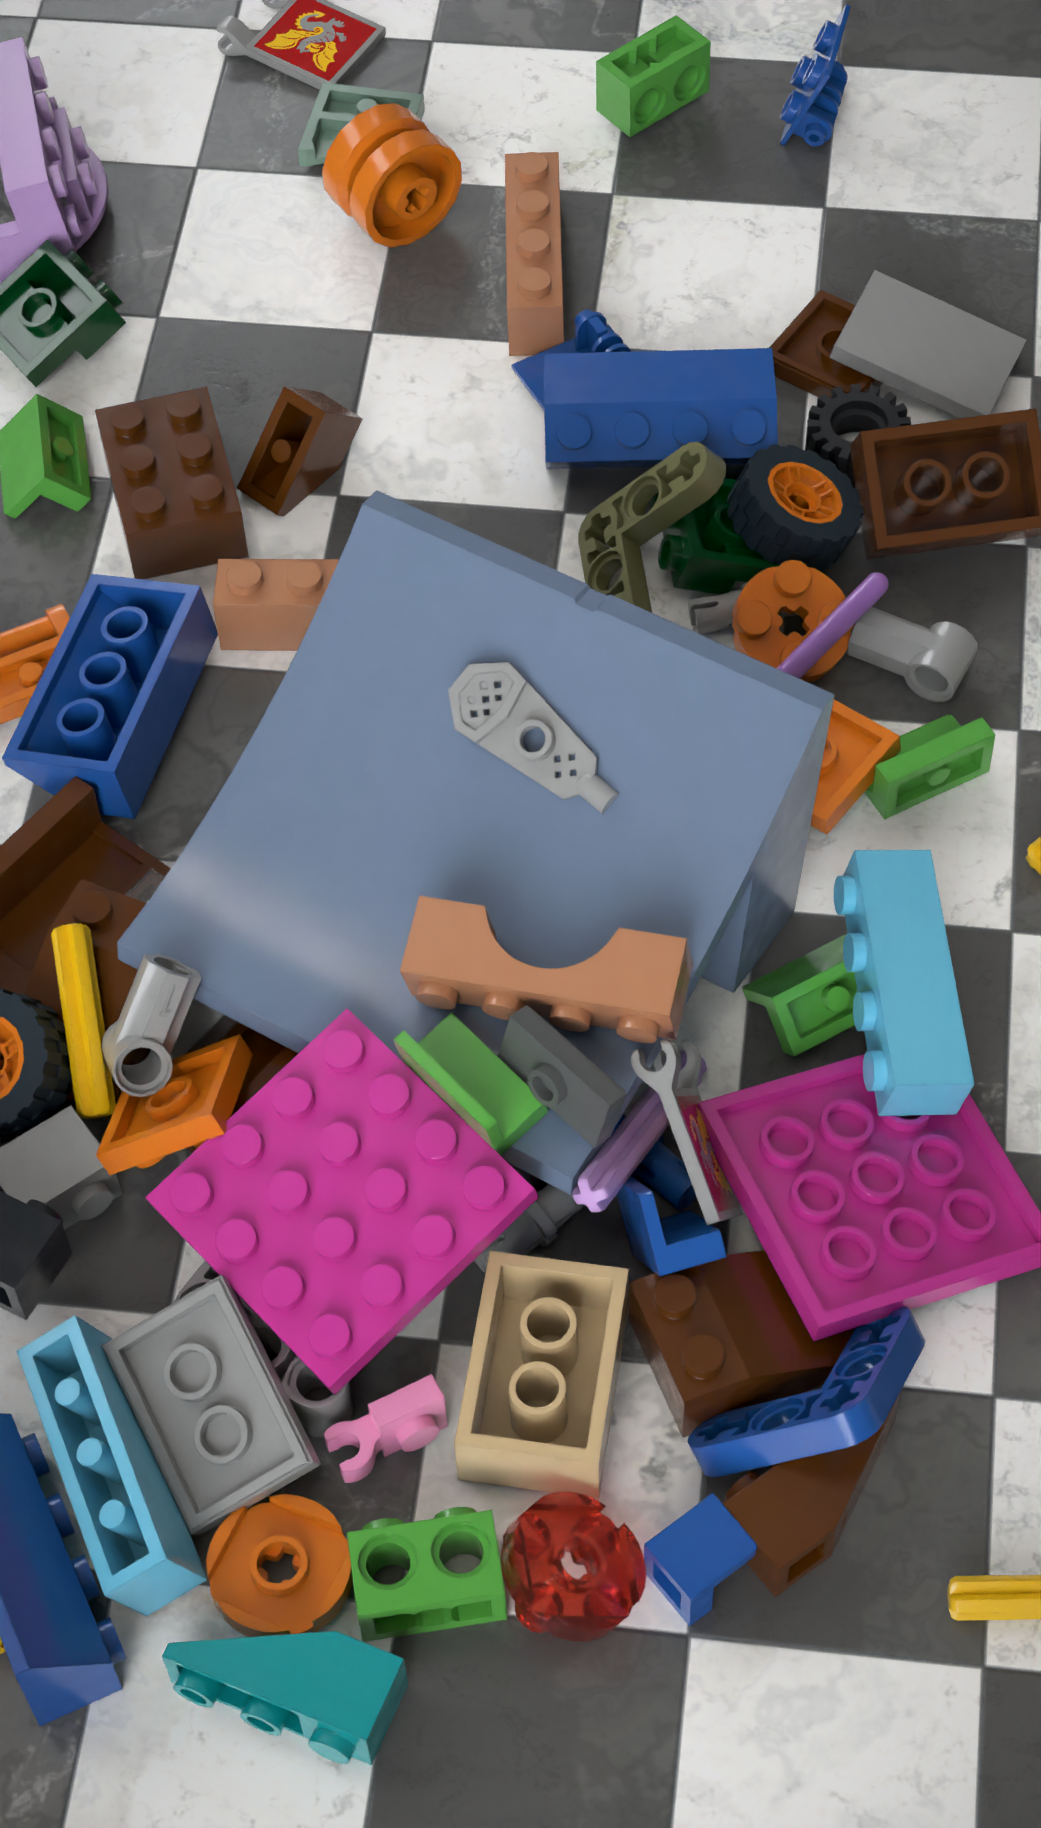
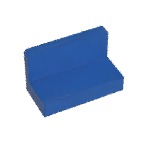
M631 1176L617 1193L632 1255L658 1276L727 1257L720 1230L712 1224L707 1226L706 1221L691 1210L659 1219L652 1191Z

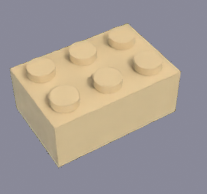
M489 1251L454 1441L458 1480L599 1499L629 1308V1269Z

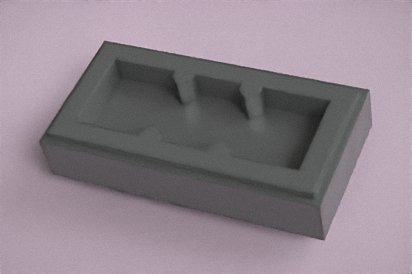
M528 1005L512 1014L509 1018L497 1057L529 1086L531 1093L538 1102L546 1107H550L589 1144L596 1148L611 1137L627 1093Z

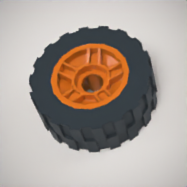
M776 444L770 445L768 449L764 450L761 448L756 451L741 472L727 499V503H729V508L727 509L728 517L732 519L733 529L737 535L745 540V545L752 551L758 552L763 556L764 560L771 564L774 562L780 565L785 561L797 560L806 564L807 567L819 569L820 571L826 570L832 563L835 564L840 559L863 522L860 520L864 515V510L860 504L859 492L852 486L850 478L845 473H841L830 460L826 461L818 456V453L809 449L807 451L802 450L794 445H787L786 447Z
M0 988V1056L1 1054L4 1056L3 1068V1061L0 1059V1138L15 1139V1135H22L54 1116L55 1110L59 1105L63 1106L68 1096L66 1091L69 1083L72 1082L64 1022H60L57 1018L58 1013L52 1007L41 1004L40 1000Z

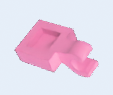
M430 1374L367 1404L369 1414L353 1421L336 1423L328 1428L323 1435L329 1453L345 1445H353L359 1449L355 1457L339 1464L344 1483L357 1482L365 1478L372 1471L376 1456L380 1450L384 1457L401 1449L405 1452L418 1450L432 1442L438 1436L440 1430L448 1427L445 1399L433 1375Z

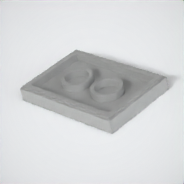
M875 270L838 337L830 358L958 418L991 414L1026 343V339Z
M220 1275L102 1345L191 1535L201 1536L221 1524L237 1509L243 1506L247 1508L322 1465L238 1294L230 1286L226 1276Z

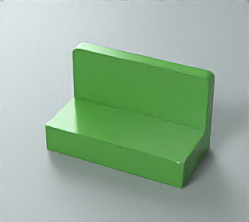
M36 394L0 430V474L5 515L16 519L40 495L77 512L91 500L82 415Z
M945 715L900 736V752L895 757L875 766L874 782L864 793L885 820L989 772L996 734L982 717L963 726L952 715Z
M846 934L742 987L746 1000L766 1007L784 1053L795 1057L855 1026L853 1001L857 992L854 972H847L844 965L843 944Z
M452 1012L418 1043L404 1030L393 1039L402 1061L500 1156L548 1113L547 1107L536 1100L529 1086Z

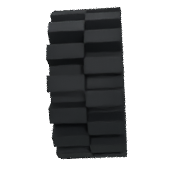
M851 384L850 393L847 394L844 393L841 386L833 388L831 399L825 394L817 398V407L811 406L807 419L805 450L809 449L816 452L821 458L834 463L841 473H845L850 478L854 489L856 484L850 450L852 442L844 440L839 436L851 432L911 425V417H907L908 409L904 403L896 405L897 396L891 392H888L883 398L879 397L880 387L872 385L868 393L860 392L861 384Z

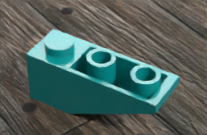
M337 1631L168 1643L162 1655L170 1680L174 1683L173 1689L186 1700L207 1708H212L215 1702L218 1701L242 1711L240 1717L255 1729L274 1736L281 1735L283 1729L309 1739L308 1745L313 1751L341 1764H348L351 1757L370 1765L373 1764L408 1687L404 1658Z

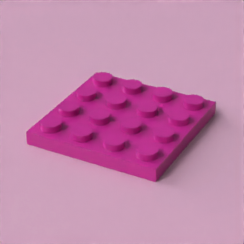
M348 1008L226 1121L227 1130L225 1134L207 1139L145 1197L156 1211L219 1276H226L230 1286L238 1296L334 1395L539 1198L533 1186Z
M865 1054L698 1103L718 1163L813 1341L874 1322L878 1319L887 1318L893 1311L903 1306L911 1310L1041 1267V1213L970 1094H968L958 1113L954 1115L878 1116L875 1092L867 1091L864 1084L863 1060Z

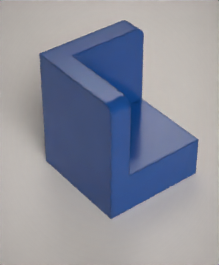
M712 1493L644 1544V1573L690 1627L712 1610L714 1587L756 1555L757 1545Z

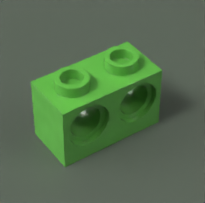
M675 15L596 61V111L626 135L632 137L707 93L710 80L711 41Z
M453 1507L439 1512L435 1515L434 1519L405 1523L397 1518H382L367 1523L362 1530L347 1532L357 1616L363 1642L507 1620L505 1589L492 1510L477 1512L470 1507ZM458 1554H470L481 1561L475 1569L467 1573H455L445 1567L446 1562ZM398 1565L408 1570L407 1575L395 1584H380L372 1579L374 1574L384 1566Z

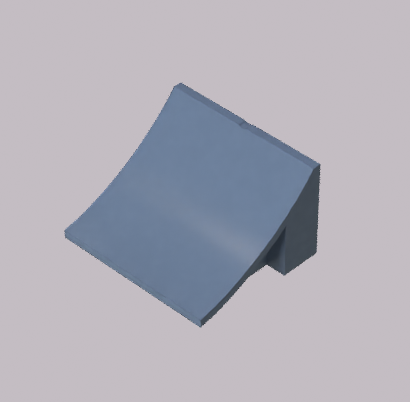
M376 490L362 503L349 539L323 598L257 729L184 850L150 900L117 941L118 960L138 970L144 954L156 955L158 953L178 959L183 964L197 970L201 975V981L193 999L297 1053H300L348 1008L399 1059L401 1057L393 1041L398 1034L404 1030L418 1043L451 1012L498 1056L509 1021L492 1017L483 1012L482 1007L456 1003V1007L453 1009L433 1008L420 1003L415 996L411 995L400 973V968L419 895L485 906L495 929L498 944L513 958L539 968H563L587 960L609 942L618 928L687 938L693 967L684 1007L700 978H704L734 993L794 914L835 694L620 598L600 593L591 589L588 584ZM511 663L598 757L597 775L619 793L603 815L581 796L563 800L454 729L448 689L469 664ZM501 683L497 684L498 688L501 687ZM498 696V701H501L502 696ZM539 728L528 731L523 741L526 751H539L545 743V734ZM570 755L571 761L575 760V755ZM555 757L556 762H560V757ZM576 770L571 771L572 776H577ZM561 772L556 773L557 778L561 777ZM543 1018L627 1093L616 1121L617 1124L643 1081L634 1072L631 1065L632 1052L641 1049L645 1054V1063L650 1068L662 1048L660 1041L667 1038L657 1037L656 1042L639 1043L619 1036L614 1029L590 1025L587 1031L574 1032L558 1028L548 1021L549 1018ZM547 1107L548 1113L501 1157L519 1169L572 1195V1191L578 1184V1177L607 1140L594 1148L550 1107Z

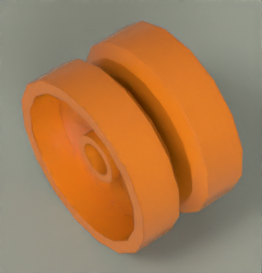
M396 103L375 105L356 115L336 136L327 151L322 169L324 189L331 199L348 216L353 217L359 227L374 242L387 247L409 245L426 236L445 218L456 201L462 182L461 162L455 152L438 135L431 133L425 123L410 109Z

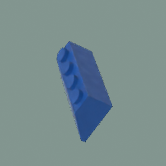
M772 348L544 354L546 470L654 467L690 442L703 444L723 458L726 465H746L756 451L761 448L765 450L770 445L778 444L777 394Z
M91 574L2 756L5 765L52 795H56L76 776L94 788L100 814L135 819L218 636L216 625L201 586Z
M0 1413V1638L15 1677L39 1726H42L122 1690L123 1688L113 1665L127 1658L111 1618L109 1617L98 1623L95 1622L87 1601L101 1594L85 1555L83 1554L70 1560L62 1538L74 1534L75 1530L60 1493L48 1498L44 1496L37 1478L50 1473V1469L35 1433L21 1438L12 1414Z

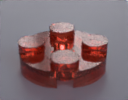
M568 1491L547 1494L531 1505L506 1528L501 1550L502 1573L507 1589L515 1601V1613L518 1620L532 1632L542 1633L547 1631L553 1636L570 1641L596 1640L607 1635L629 1616L632 1607L640 1601L646 1584V1567L640 1545L633 1532L625 1523L617 1528L610 1518L600 1513L606 1506L593 1497ZM565 1552H570L574 1564L584 1565L587 1574H584L579 1579L569 1575L561 1562Z

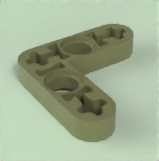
M690 442L673 452L587 514L578 533L585 583L591 589L607 596L613 595L652 613L640 546L717 493L726 475V464L723 458L699 442ZM659 492L656 503L654 504L652 509L644 515L646 505L648 504L650 499L656 493ZM623 567L620 578L618 579L616 584L608 590V585L611 578L613 577L616 571Z

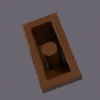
M284 386L237 489L276 515L285 516L339 470L363 418L321 392Z

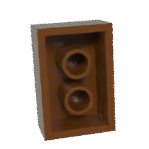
M207 386L95 410L106 465L135 579H149L218 563V559L249 557L242 512Z
M1036 408L861 431L850 444L856 489L859 492L860 504L864 510L861 526L866 560L1032 538L1041 535V437Z

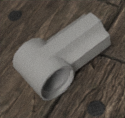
M871 607L855 623L852 635L848 641L847 655L904 676L909 688L918 696L928 701L946 702L954 695L979 650L974 636L965 628L947 621L937 622L929 629Z
M158 953L156 955L144 954L118 1021L109 1026L103 1035L101 1048L104 1060L115 1083L123 1092L131 1096L145 1097L155 1094L165 1087L171 1077L173 1064L170 1055L201 981V975L197 970L183 964L178 959ZM141 1047L151 1049L148 1057L139 1064L125 1065L122 1063L125 1056L134 1049Z

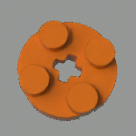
M789 560L783 562L780 566L767 568L749 580L733 605L731 619L733 618L735 650L777 668L846 597L837 584L827 575L814 568L807 567L801 561ZM784 611L790 615L792 613L798 614L803 619L802 626L806 630L805 635L801 636L795 631L788 636L782 634L779 628L783 620L778 614ZM853 626L800 678L801 680L806 682L816 681L833 669L848 648V641Z
M292 1494L268 1496L270 1501L268 1503L257 1504L247 1510L246 1506H243L232 1512L215 1532L206 1557L211 1596L214 1605L225 1621L236 1631L247 1637L319 1632L321 1628L328 1625L346 1603L353 1583L348 1541L335 1516L321 1504L303 1496ZM284 1553L293 1555L292 1565L293 1569L297 1572L296 1575L290 1580L284 1579L281 1583L269 1582L268 1572L261 1568L266 1559L278 1562Z

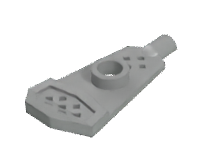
M511 663L469 664L448 689L453 724L456 731L563 800L581 796L603 815L619 795L616 790L597 775L598 757ZM498 683H501L500 688L497 687ZM498 696H502L501 701H498ZM531 729H542L545 734L543 747L537 752H527L523 744L526 733ZM570 755H575V760L571 761ZM555 757H560V762H556ZM576 770L577 776H572L571 771ZM557 772H561L560 778H557Z

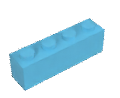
M854 850L843 876H837L835 880L834 906L838 915H845L847 934L843 944V959L846 971L854 972L857 992L853 1001V1019L857 1031H864L867 1045V1051L863 1060L865 1087L867 1091L875 1092L878 1116L957 1114L975 1083L931 850Z
M74 1315L17 1350V1354L104 1596L148 1616L207 1581V1577L186 1522L102 1347L112 1338Z

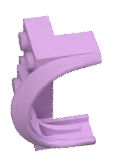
M23 37L0 43V166L5 194L16 219L15 221L0 224V284L47 239L63 255L70 249L77 254V250L90 238L99 225L108 200V182L99 158L88 147L82 127L72 128L65 107L58 108L55 97L48 98L46 91H42L48 88V82L40 56L30 58ZM65 197L67 203L66 206H64L61 198Z

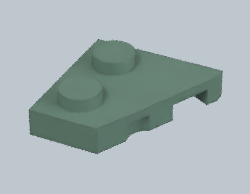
M322 82L298 147L299 165L308 167L324 164L327 151L340 130L356 115L375 105L396 103L410 109L422 120L425 111L424 94Z

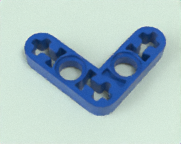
M903 1306L893 1311L887 1318L878 1319L859 1326L854 1330L821 1389L715 1415L696 1427L689 1435L687 1442L704 1475L708 1477H721L856 1445L871 1437L884 1424L921 1354L926 1340L910 1309Z

